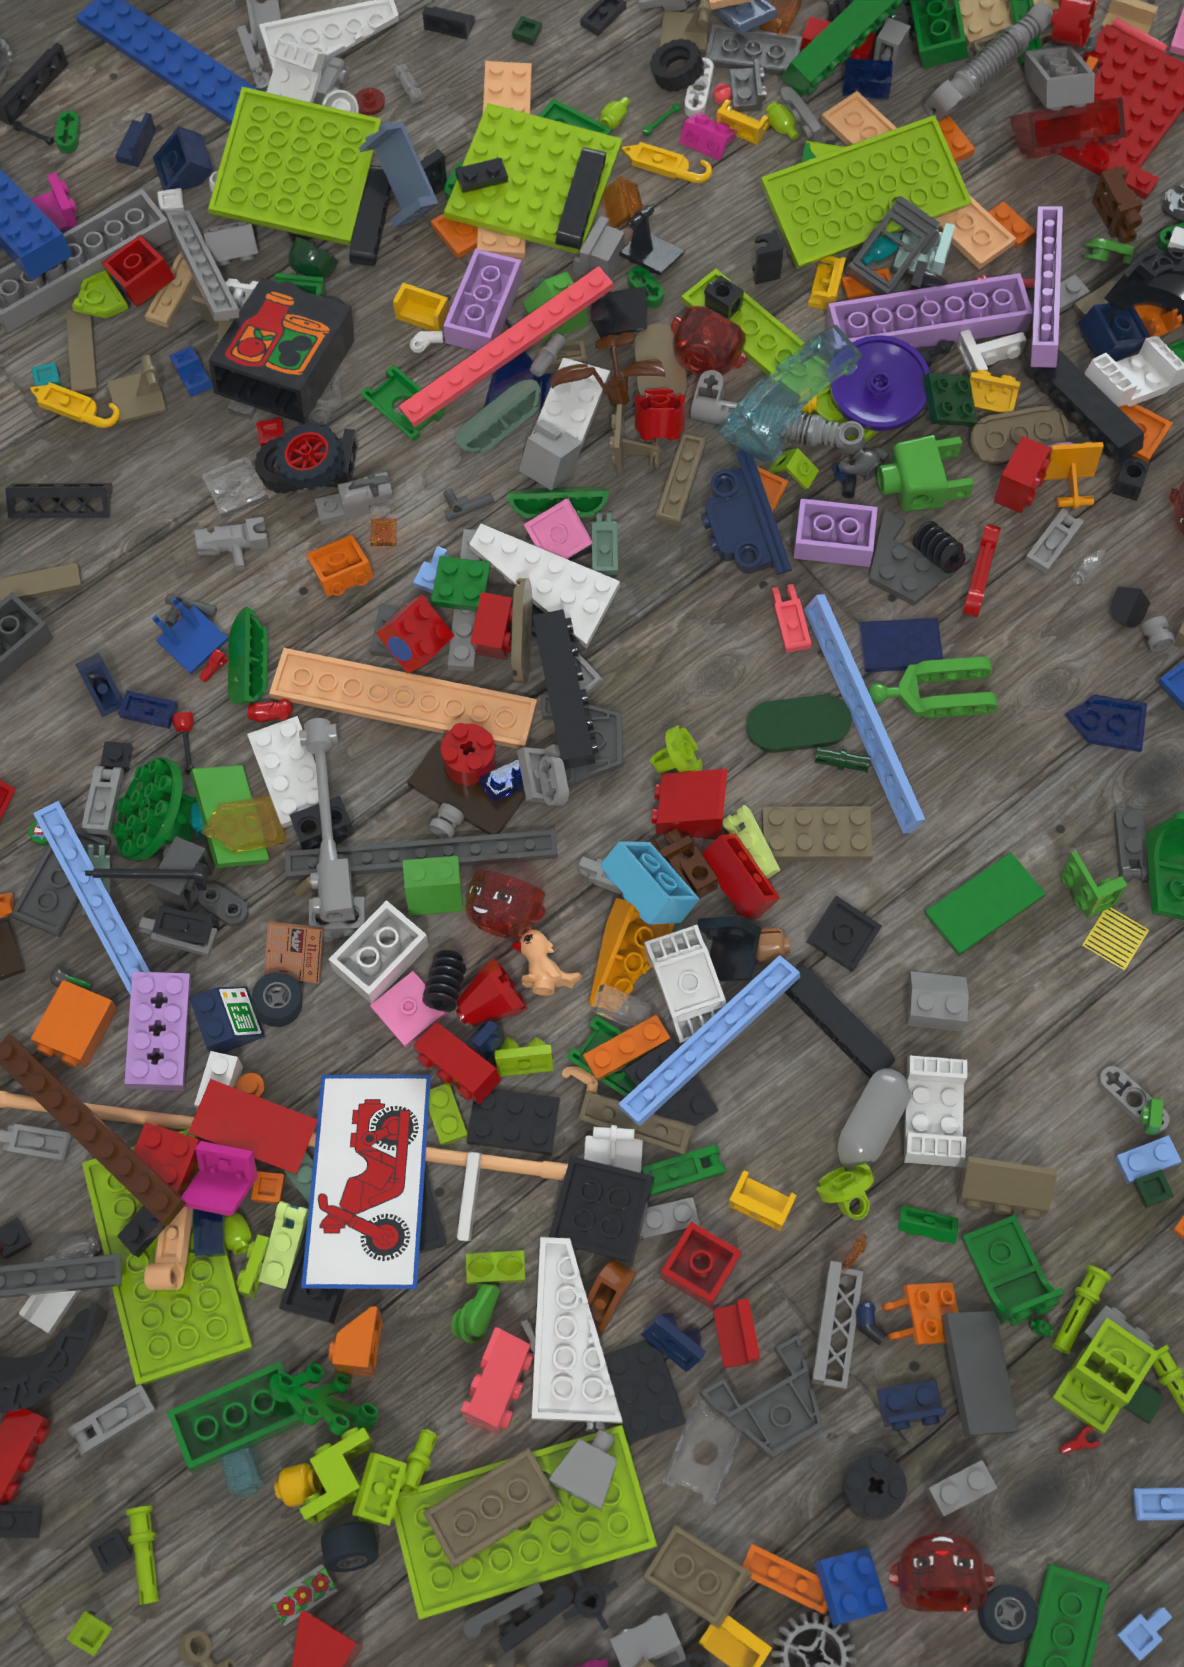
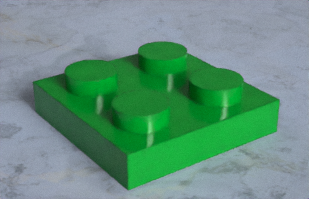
M439 556L431 605L477 611L481 592H487L491 563Z

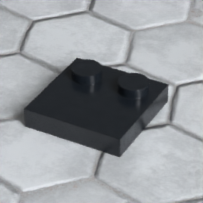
M835 896L806 942L853 972L882 925L840 897Z

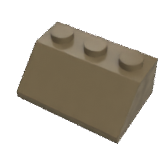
M969 1156L960 1170L957 1204L965 1205V1209L973 1211L988 1208L994 1209L993 1212L999 1215H1011V1212L1023 1214V1217L1026 1219L1038 1220L1040 1217H1044L1050 1209L1057 1169Z

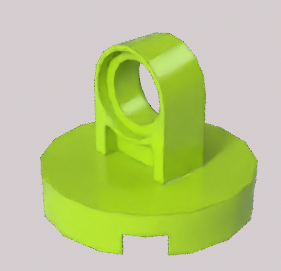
M679 725L668 729L665 736L667 747L655 753L650 759V763L658 774L665 773L674 768H677L679 772L702 771V760H696L694 751L698 750L697 744L687 729L684 727L679 729Z
M861 1163L855 1165V1170L845 1171L843 1166L822 1177L819 1180L821 1187H816V1190L823 1202L838 1203L843 1215L854 1220L863 1219L867 1215L870 1205L865 1191L874 1182V1175L870 1166ZM858 1198L860 1207L858 1211L851 1213L849 1209L850 1203L853 1199Z

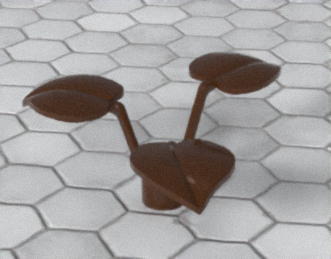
M625 332L619 335H608L595 342L597 349L612 348L615 377L608 379L607 385H605L594 367L588 368L587 364H575L559 369L551 379V388L553 389L563 383L587 379L594 375L603 390V394H608L611 406H617V404L625 405L630 401L628 396V377H665V371L660 360L648 359L632 363L630 367L624 368L619 374L616 349L617 347L628 346L635 341V334L633 332Z

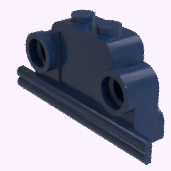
M751 448L739 450L736 452V456L741 468L731 471L720 470L713 475L711 479L713 497L707 500L705 513L701 514L705 529L710 528L712 537L709 538L713 553L718 552L719 557L724 561L735 560L737 568L746 574L770 567L775 568L777 575L792 571Z

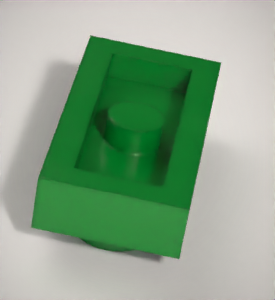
M901 1205L897 1230L904 1231L913 1236L920 1235L933 1238L938 1242L955 1244L958 1235L959 1219Z

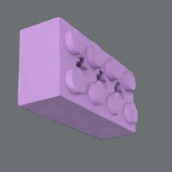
M475 248L443 325L446 344L478 351L501 334L523 279L522 260Z
M132 972L125 1085L127 1089L185 1091L190 1011L189 997L191 995L190 974ZM158 999H164L167 1003L162 1004V1008L158 1009L154 1002H158ZM158 1026L166 1029L160 1032V1036H155L154 1031L152 1032ZM155 1054H160L164 1059H160L158 1064L154 1065L150 1058L154 1057Z

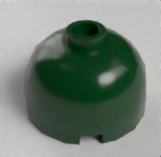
M297 237L288 255L290 267L296 272V275L323 277L324 281L328 279L334 272L338 261L323 249L319 250L313 247V243Z

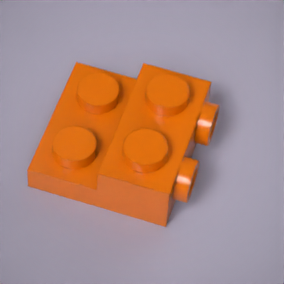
M353 535L305 554L326 597L332 595L340 596L346 589L355 585L364 586L370 579L374 578L370 563Z

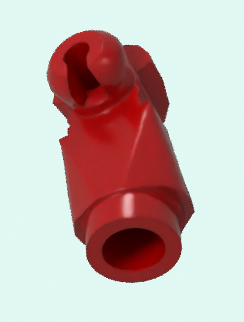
M281 699L278 703L273 701L249 704L247 716L249 720H254L258 723L277 719L282 722L291 716L292 704L287 699Z

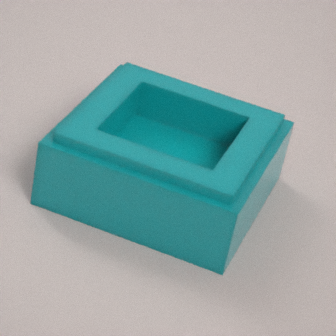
M56 362L31 368L35 387L48 385L49 382L61 386Z

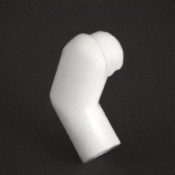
M443 331L418 332L410 341V348L412 351L420 353L431 343H443Z

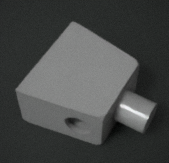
M598 1430L591 1445L579 1439L551 1475L550 1483L602 1511L617 1465V1459L607 1454L615 1438L602 1430Z

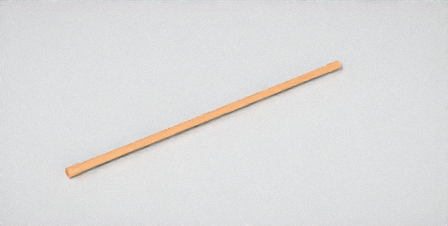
M0 1091V1108L9 1107L48 1112L32 1096ZM84 1103L102 1120L141 1125L147 1122L159 1127L186 1130L191 1127L194 1119L191 1116ZM313 1132L308 1144L310 1147H315V1132ZM426 1147L425 1161L466 1167L469 1152ZM482 1154L480 1169L527 1174L564 1181L568 1164Z

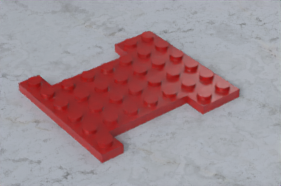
M1106 24L1096 37L1097 45L1094 51L1090 53L1084 52L1082 58L1085 62H1087L1089 56L1098 58L1096 67L1099 70L1095 74L1094 102L1086 103L1084 107H1073L1071 105L1057 124L1036 114L1024 129L1023 136L1099 176L1104 171L1124 165L1128 173L1125 179L1128 188L1132 189L1137 196L1146 200L1158 184L1159 178L1141 169V167L1182 112H1184V62Z

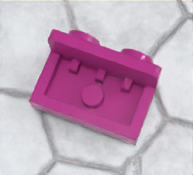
M697 113L684 121L679 143L720 160L723 157L725 147L735 140L737 131L731 129L726 123L714 122L710 120L709 116Z

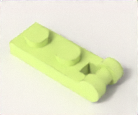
M743 805L737 809L735 815H729L723 819L722 823L725 829L730 834L736 833L767 879L781 871L751 810L747 806ZM744 822L746 828L741 831L739 824Z
M279 1202L259 1282L286 1289L301 1245L309 1209L303 1207L296 1209L290 1207L289 1203ZM287 1218L294 1220V1228L285 1226Z

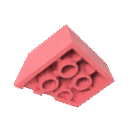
M495 1327L481 1361L480 1368H483V1374H477L471 1384L469 1395L472 1398L471 1403L464 1401L461 1408L467 1423L501 1435L503 1428L508 1430L514 1413L509 1411L513 1399L519 1400L524 1387V1383L520 1382L524 1371L529 1372L533 1363L534 1354H531L530 1344Z

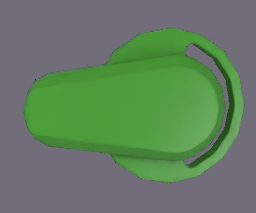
M1093 238L1090 242H1084L1083 247L1092 250L1091 254H1084L1083 258L1090 261L1107 263L1110 253L1124 256L1122 263L1131 264L1135 247L1106 239Z
M477 1283L475 1298L469 1300L462 1309L457 1310L453 1315L451 1329L454 1337L463 1339L469 1344H477L483 1340L500 1292L496 1285ZM469 1335L477 1338L474 1340H470L467 1336Z

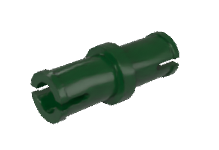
M818 747L815 764L836 766L838 770L843 771L844 768L868 773L871 756L847 753L845 749L836 751Z

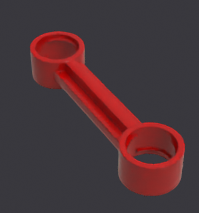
M985 525L963 609L964 615L977 618L979 616L1001 527Z

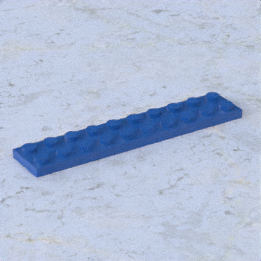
M94 0L76 16L78 24L229 125L232 124L241 88L246 87L259 90L125 0Z

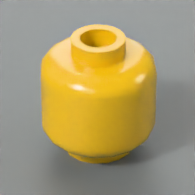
M301 1463L283 1468L279 1473L278 1480L275 1481L274 1489L278 1499H282L284 1504L289 1507L304 1505V1501L308 1497L321 1492L322 1483L315 1469L310 1464Z

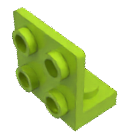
M370 1453L352 1515L358 1516L359 1521L390 1526V1522L397 1512L396 1501L399 1491L406 1480L405 1470L407 1463L377 1453Z

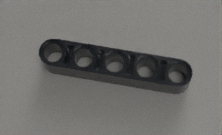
M582 147L558 226L556 245L580 250L605 167L607 152Z
M371 165L351 241L350 264L375 266L392 192L382 166Z
M799 963L795 967L800 972V978L785 991V994L869 1078L877 1071L888 1068L895 1062V1057L891 1051L806 966Z

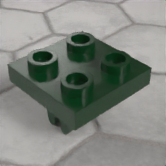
M928 373L923 377L932 425L972 427L978 423L969 376Z

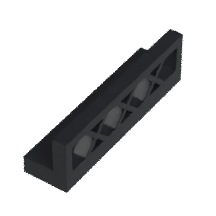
M56 42L51 49L48 48L0 99V121L11 126L68 66L61 44Z
M12 483L5 488L8 518L110 517L109 496L113 493L112 483ZM13 498H23L30 506L23 512H15ZM41 498H48L55 506L51 511H43L36 503ZM66 498H73L80 506L76 511H68L61 503ZM91 498H102L103 511H93L86 503Z

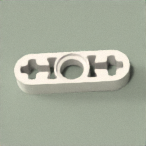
M702 58L704 62L703 69H705L704 76H701L699 80L697 79L693 85L688 86L684 106L685 114L688 117L697 113H705L714 68L713 62L708 58ZM695 85H702L705 89L696 91L693 87ZM694 99L698 100L697 107H693Z

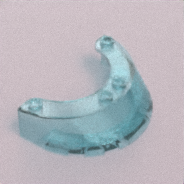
M837 325L817 334L805 342L801 349L781 361L775 367L778 372L771 373L769 378L765 380L763 378L741 400L726 419L728 423L721 428V437L762 462L776 461L783 454L781 449L784 446V442L781 439L779 440V438L788 430L786 427L788 423L795 421L803 413L801 409L825 387L842 375L849 376L858 367L856 363L863 355Z

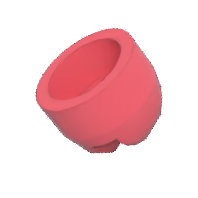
M720 83L713 91V100L715 103L723 105L726 99L731 101L732 91L729 85Z

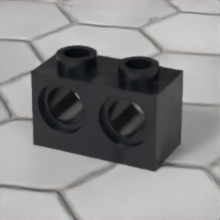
M338 796L330 799L331 820L341 819L339 824L332 825L333 840L335 842L344 841L349 835L354 834L342 799ZM319 804L290 814L289 816L302 850L319 849L322 842ZM309 828L316 829V831L312 834H304V832Z

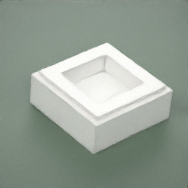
M181 188L158 191L159 208L163 215L170 212L185 211Z

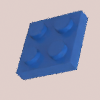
M869 1548L814 1563L833 1626L888 1610Z

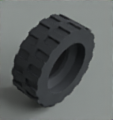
M674 39L664 43L663 46L656 50L650 61L656 83L663 90L666 89L667 91H679L688 88L697 79L699 80L701 73L704 71V62L696 43L691 42L689 39ZM680 59L688 60L680 69L667 71V67L671 63Z
M280 436L269 440L267 444L261 447V450L256 454L257 458L254 464L258 476L268 490H273L274 493L286 494L291 491H297L296 486H289L281 474H276L272 468L276 461L274 452L278 449L277 443L279 440L282 441L284 439Z

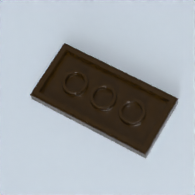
M438 741L407 781L408 786L440 806L442 803L454 806L463 813L465 817L463 820L488 835L500 834L526 798L524 793L493 774L487 780H482L472 786H465L454 782L444 768L441 743Z

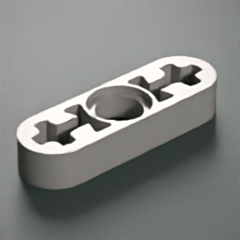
M1116 1066L1106 1067L1098 1077L1099 1088L1144 1129V1124L1140 1123L1139 1113L1152 1097L1120 1068ZM1116 1076V1084L1108 1085L1106 1083L1108 1077ZM1126 1085L1128 1088L1119 1096L1117 1093L1120 1088L1122 1089ZM1129 1093L1138 1095L1141 1099V1105L1139 1107L1129 1106L1126 1102V1095ZM1164 1108L1162 1126L1157 1134L1162 1133L1170 1121L1169 1115Z

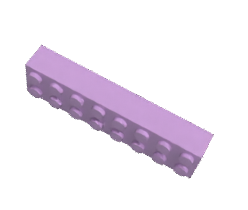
M1021 273L829 303L826 323L835 357L837 358L841 351L852 342L875 335L895 337L918 349L920 347L936 346L941 340H954L958 342L960 332L970 329L974 339L1028 331L1033 312Z

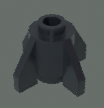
M575 1571L571 1574L579 1588L575 1595V1607L564 1613L562 1617L565 1621L578 1614L587 1619L596 1618L603 1630H607L609 1625L602 1613L606 1607V1596L618 1587L617 1582L613 1581L602 1589L593 1584L585 1585L578 1572ZM587 1597H594L596 1599V1606L591 1609L585 1606Z

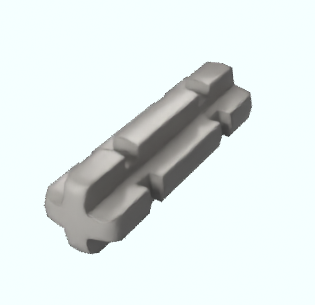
M405 64L396 66L395 74L401 80L400 83L407 95H409L411 102L414 104L423 100V93L418 88L411 73L408 72L407 66Z

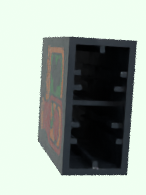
M261 277L241 308L239 318L234 319L209 358L214 394L305 424L354 342L352 307L346 305L337 297L327 296L323 298L302 291L291 282L278 283Z

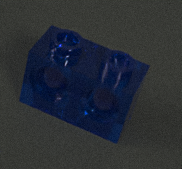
M848 58L845 63L842 96L849 97L857 91L864 98L889 99L893 61Z

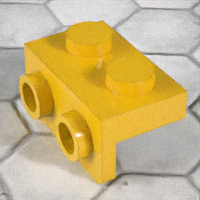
M977 370L976 373L971 372L970 383L975 409L997 414L1014 411L1021 382L1016 381L1015 377L1002 375L1001 378L991 376L990 372L984 370Z

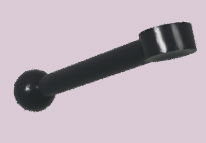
M15 121L12 125L15 131L22 130L44 140L47 145L54 143L52 136H45L24 127L20 121Z

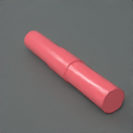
M1117 17L1112 23L1113 27L1164 53L1168 49V45Z

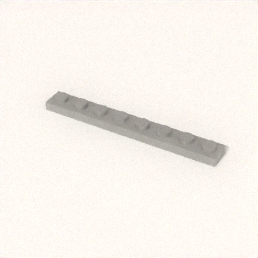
M190 211L166 213L171 233L214 321H229L230 319L239 318V309Z

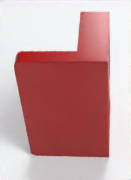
M749 1298L737 1300L736 1305L715 1308L713 1315L723 1367L731 1368L759 1363L760 1354Z

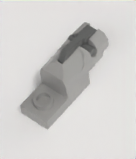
M384 472L338 484V494L317 498L315 502L321 525L371 514L370 505L382 503L393 498L388 474Z

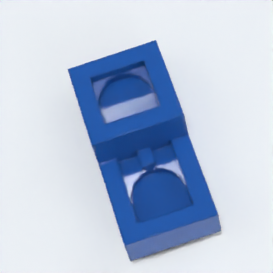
M192 346L169 355L190 397L213 388L212 382Z

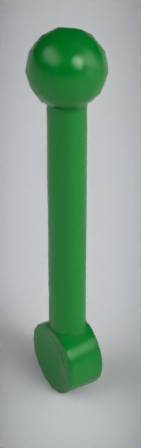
M674 103L672 109L653 124L644 126L643 134L646 136L651 135L652 130L674 112H679L681 105Z

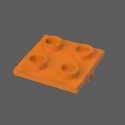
M1151 305L1135 306L1151 337H1160L1180 329L1182 326V315L1177 316L1178 309L1168 311Z
M952 1282L904 1285L905 1298L882 1305L883 1312L910 1307L914 1327L888 1334L889 1341L895 1339L898 1341L914 1337L915 1345L946 1343L941 1315L959 1312Z

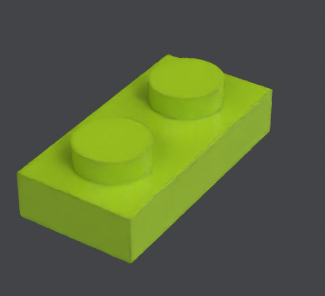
M450 1084L430 1089L429 1113L441 1147L467 1138L468 1134Z
M258 1234L256 1241H252L247 1251L249 1261L246 1269L241 1270L237 1280L238 1291L244 1297L255 1300L261 1283L258 1280L269 1244V1237Z

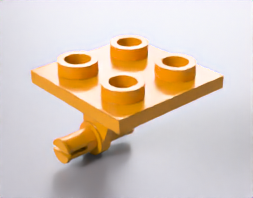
M1103 442L1059 444L1051 447L1048 458L1052 460L1046 471L1045 480L1067 479L1071 497H1057V508L1072 507V509H1078L1079 506L1094 505L1093 495H1078L1077 478L1094 477L1104 447Z

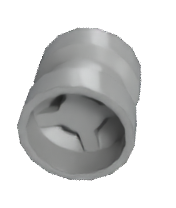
M1164 616L1149 619L1141 626L1144 635L1149 638L1148 645L1152 652L1163 651L1175 643L1172 632L1168 631L1169 624Z
M442 803L437 810V817L431 820L428 828L440 838H452L455 834V827L460 825L465 817L454 806Z

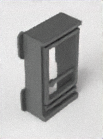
M900 195L878 227L874 228L867 237L853 261L848 265L847 274L878 296L900 292L904 286L902 279L921 254H928L940 237L938 232L940 222ZM892 220L920 239L914 249L911 248L910 244H905L885 230ZM882 233L902 246L904 251L910 252L889 282L861 263Z

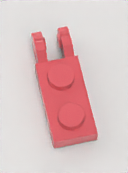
M787 585L786 592L789 601L784 602L781 600L778 587L771 588L774 611L785 653L811 649V639L801 602L797 598L794 585Z

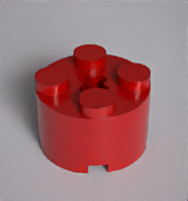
M1059 0L1060 8L1059 10H1054L1051 18V25L1055 26L1051 31L1050 41L1073 47H1084L1091 31V27H1089L1091 19H1094L1096 1Z
M667 388L645 390V395L641 397L640 394L636 395L635 429L640 433V438L647 441L655 438L679 439L680 433L685 429L684 395L681 393L679 396L674 395L673 390Z
M457 723L444 736L441 743V755L444 768L451 780L461 785L472 786L476 785L477 782L487 780L493 774L496 767V752L494 740L490 732L479 725Z

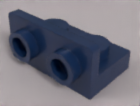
M936 1380L878 1389L876 1391L884 1428L892 1426L893 1431H900L911 1428L910 1423L922 1421V1426L940 1423L939 1418L946 1415V1409L942 1407Z

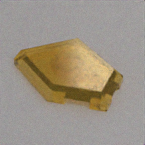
M269 796L218 803L201 832L209 838L214 837L226 844L225 847L233 852L285 843V833L272 799Z

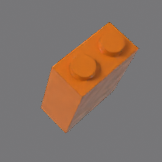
M62 980L31 1040L37 1046L36 1050L39 1053L48 1057L55 1054L62 1057L61 1061L74 1068L77 1065L87 1068L118 1008L112 1000Z

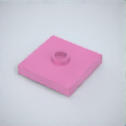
M569 499L563 500L524 524L536 547L565 559H569L594 544Z
M414 971L370 1005L373 1012L405 1049L422 1036L436 1021L439 1022L449 1014L448 1012L429 1008L423 1003L422 997L425 984Z

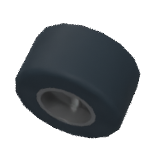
M274 972L264 975L257 981L252 990V1007L255 1016L262 1023L271 1027H283L291 1024L298 1018L302 1010V990L299 983L292 976L285 973Z
M364 1522L346 1523L327 1530L321 1536L324 1567L329 1571H355L373 1564L378 1559L379 1551L375 1528L371 1524Z
M1004 1584L990 1589L982 1597L978 1606V1619L982 1630L989 1638L1001 1644L1011 1645L1024 1641L1033 1633L1037 1625L1038 1611L1035 1602L1026 1590L1017 1585Z

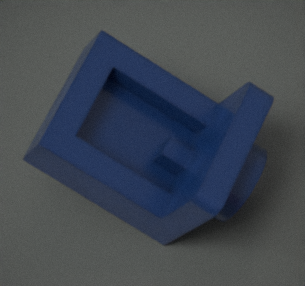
M489 1020L487 1024H482L466 1043L473 1051L485 1060H488L505 1041V1038L499 1027Z

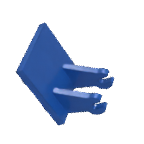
M175 597L171 602L183 617L169 629L155 615L152 620L163 632L156 641L183 668L192 674L211 657L216 649L222 647L229 638L194 605L187 610Z

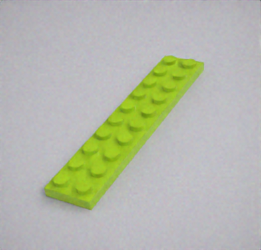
M714 269L681 296V302L800 404L802 392L812 390L813 395H817V410H813L812 414L821 415L823 419L827 420V423L829 421H833V424L839 422V426L841 423L848 422L836 408L830 394L829 382L833 366L744 292L743 306L728 321L705 307L704 291L710 282H715L720 275L729 280L718 269ZM863 428L865 443L879 431ZM849 435L848 437H846V439L849 441H853L858 438L856 435Z

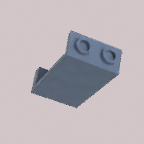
M391 121L379 126L377 133H373L365 138L366 142L359 147L360 152L375 150L401 208V211L390 219L394 228L412 224L438 204L403 122L392 124Z

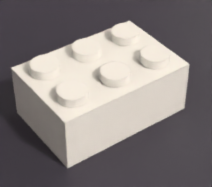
M386 900L329 958L332 970L372 1004L429 947L427 935Z

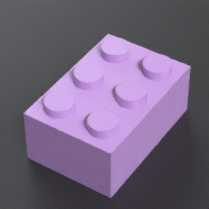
M801 499L793 558L870 567L878 507Z

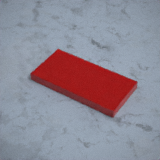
M210 1079L188 1134L214 1144L253 1151L254 1159L296 1175L318 1120Z

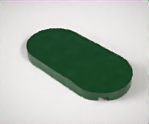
M831 695L768 701L757 705L751 710L747 718L746 733L754 746L756 745L760 747V750L769 753L836 745L844 739L851 728L852 716L848 706L841 699Z

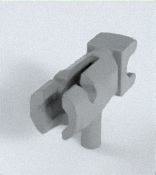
M264 518L246 519V523L216 526L212 534L208 532L207 528L194 530L199 556L219 555L220 552L229 551L233 555L235 570H243L245 564L242 549L251 548V551L269 547L267 534L264 533L266 531Z

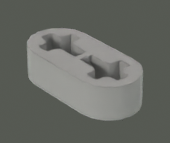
M544 756L538 766L544 801L551 806H563L569 798V788L563 760L555 756Z

